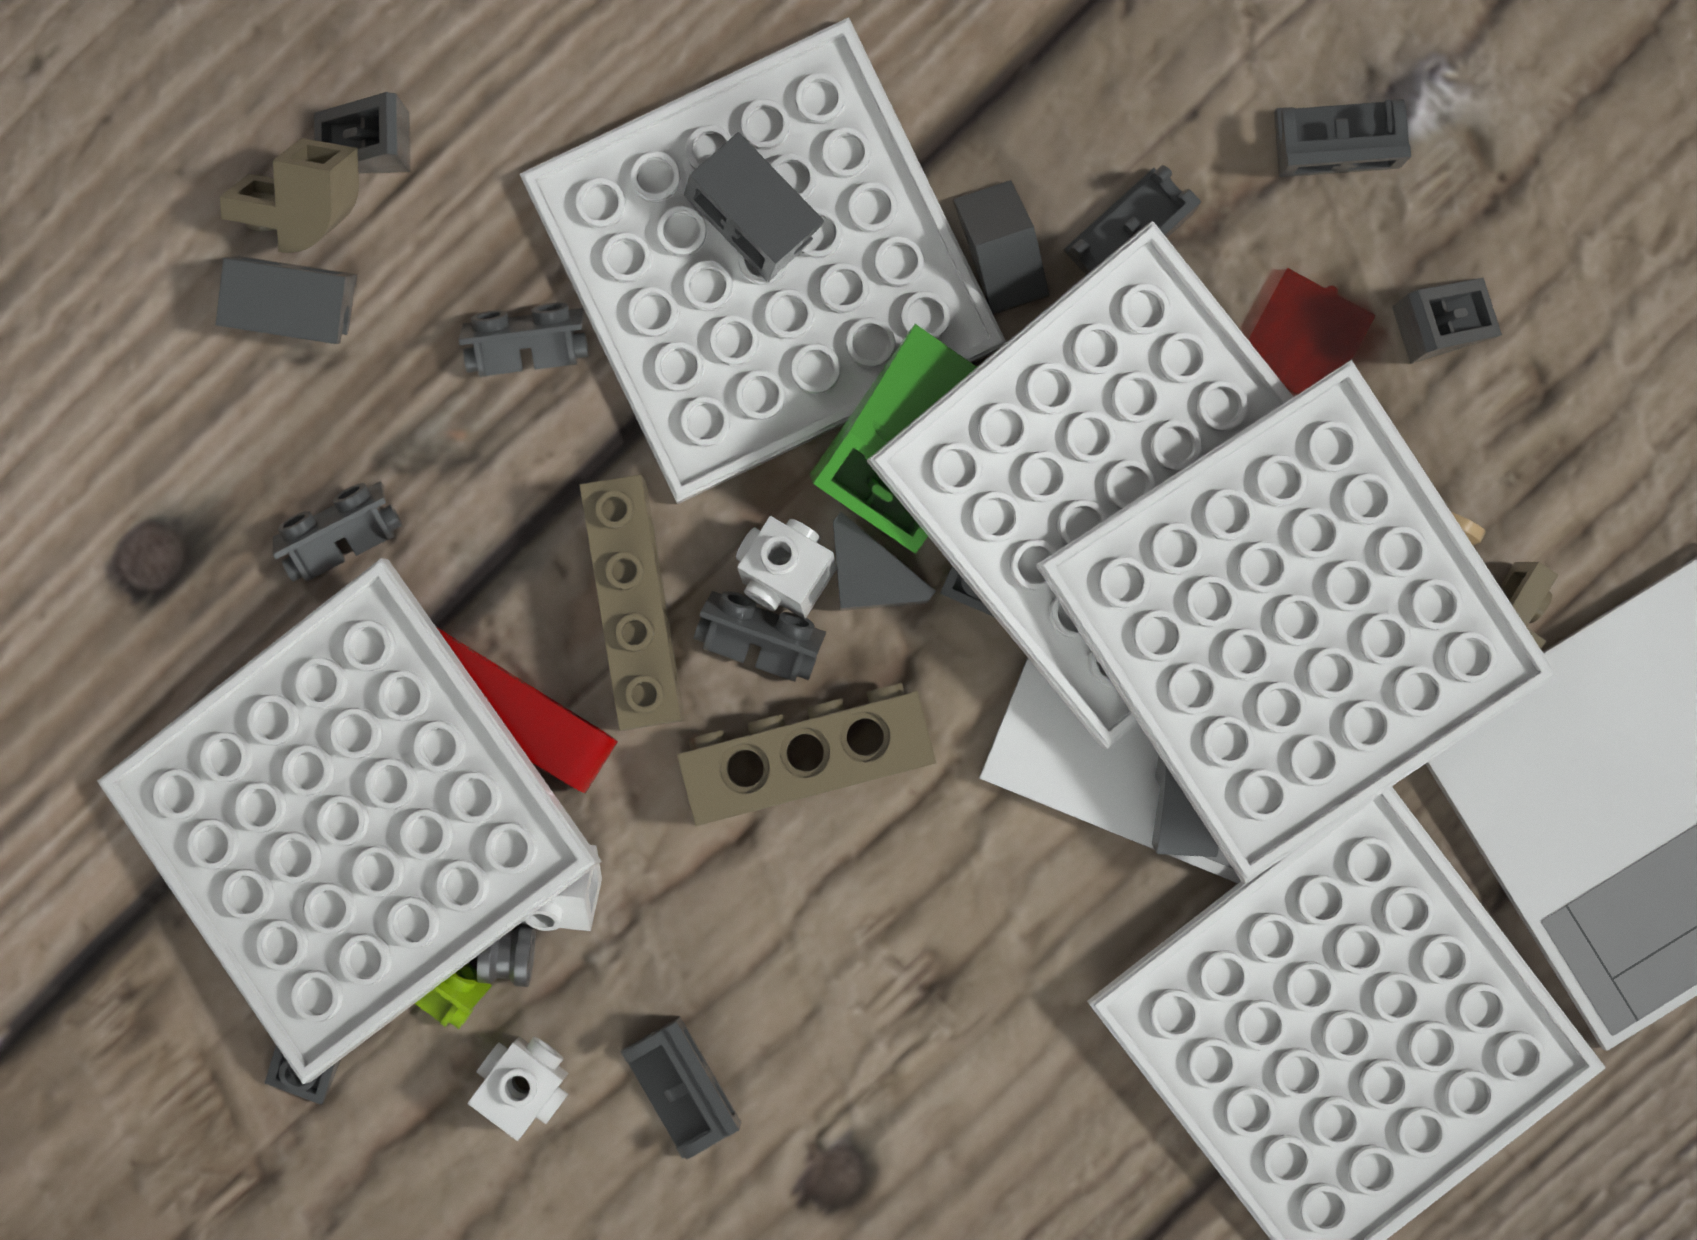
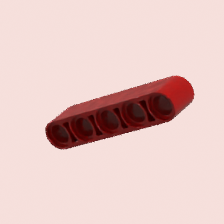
M436 627L530 761L569 786L586 794L618 741Z

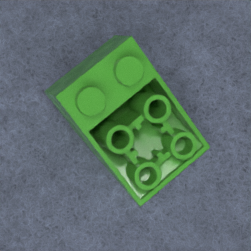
M914 323L810 473L813 484L916 554L928 535L866 460L970 374L977 366Z

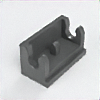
M1404 99L1307 108L1285 107L1276 108L1274 111L1279 178L1400 169L1411 158Z
M739 132L689 175L684 196L767 282L772 280L782 268L813 240L811 236L824 222L823 218Z
M1161 165L1157 170L1155 168L1151 169L1065 247L1064 252L1087 275L1152 221L1168 238L1195 213L1201 201L1190 189H1185L1182 192L1171 180V170Z
M245 256L223 258L215 325L339 344L342 334H348L358 274Z
M680 1016L621 1050L624 1059L630 1065L675 1143L682 1159L685 1158L687 1160L739 1131L742 1123Z

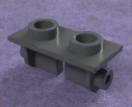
M548 303L534 307L531 315L508 317L506 311L494 310L472 316L470 323H463L458 339L459 345L473 344L474 346L472 348H464L463 351L467 373L478 372L480 377L521 372L523 371L520 349L531 348L535 370L577 365L578 358L589 357L586 334H574V330H582L583 308L569 310L566 303Z
M382 481L368 488L365 483L353 485L333 499V506L312 516L310 511L299 513L278 527L279 534L273 536V556L275 559H278L289 553L290 556L283 559L282 564L293 582L302 577L308 582L318 575L344 563L345 557L336 544V541L344 537L356 556L395 537L393 531L403 525L392 504L383 509L380 507L386 503L385 489Z
M715 591L711 592L699 616L701 618L693 638L704 643V650L744 663L752 643L762 647L755 665L756 668L793 682L796 681L797 677L809 681L826 631L815 628L811 620L808 618L803 619L794 613L784 612L779 615L756 607V602L746 595L730 591L723 592L722 594Z

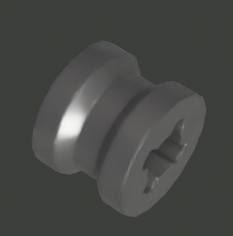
M521 925L518 929L509 931L480 953L477 959L478 983L491 984L497 978L510 979L514 986L528 987L534 962L535 928L529 925Z

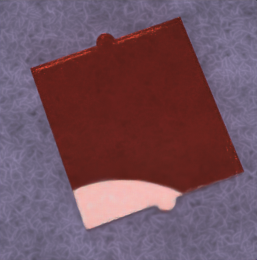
M1287 268L1248 340L1290 392L1298 395L1353 359L1376 315L1337 295L1338 290L1335 286L1330 285L1324 288Z

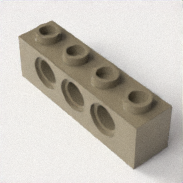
M640 474L580 484L619 730L626 731L685 721L647 482Z
M902 683L866 692L869 704L845 710L843 699H837L807 707L809 720L786 725L783 714L747 723L750 735L726 741L723 730L689 738L690 751L679 753L677 757L695 826L936 764L918 691L905 694ZM857 720H873L883 731V743L871 755L857 754L848 745V729ZM803 734L816 737L824 749V756L820 765L809 771L795 768L788 758V747L791 741ZM742 750L755 752L763 762V775L752 786L737 784L729 774L731 758Z

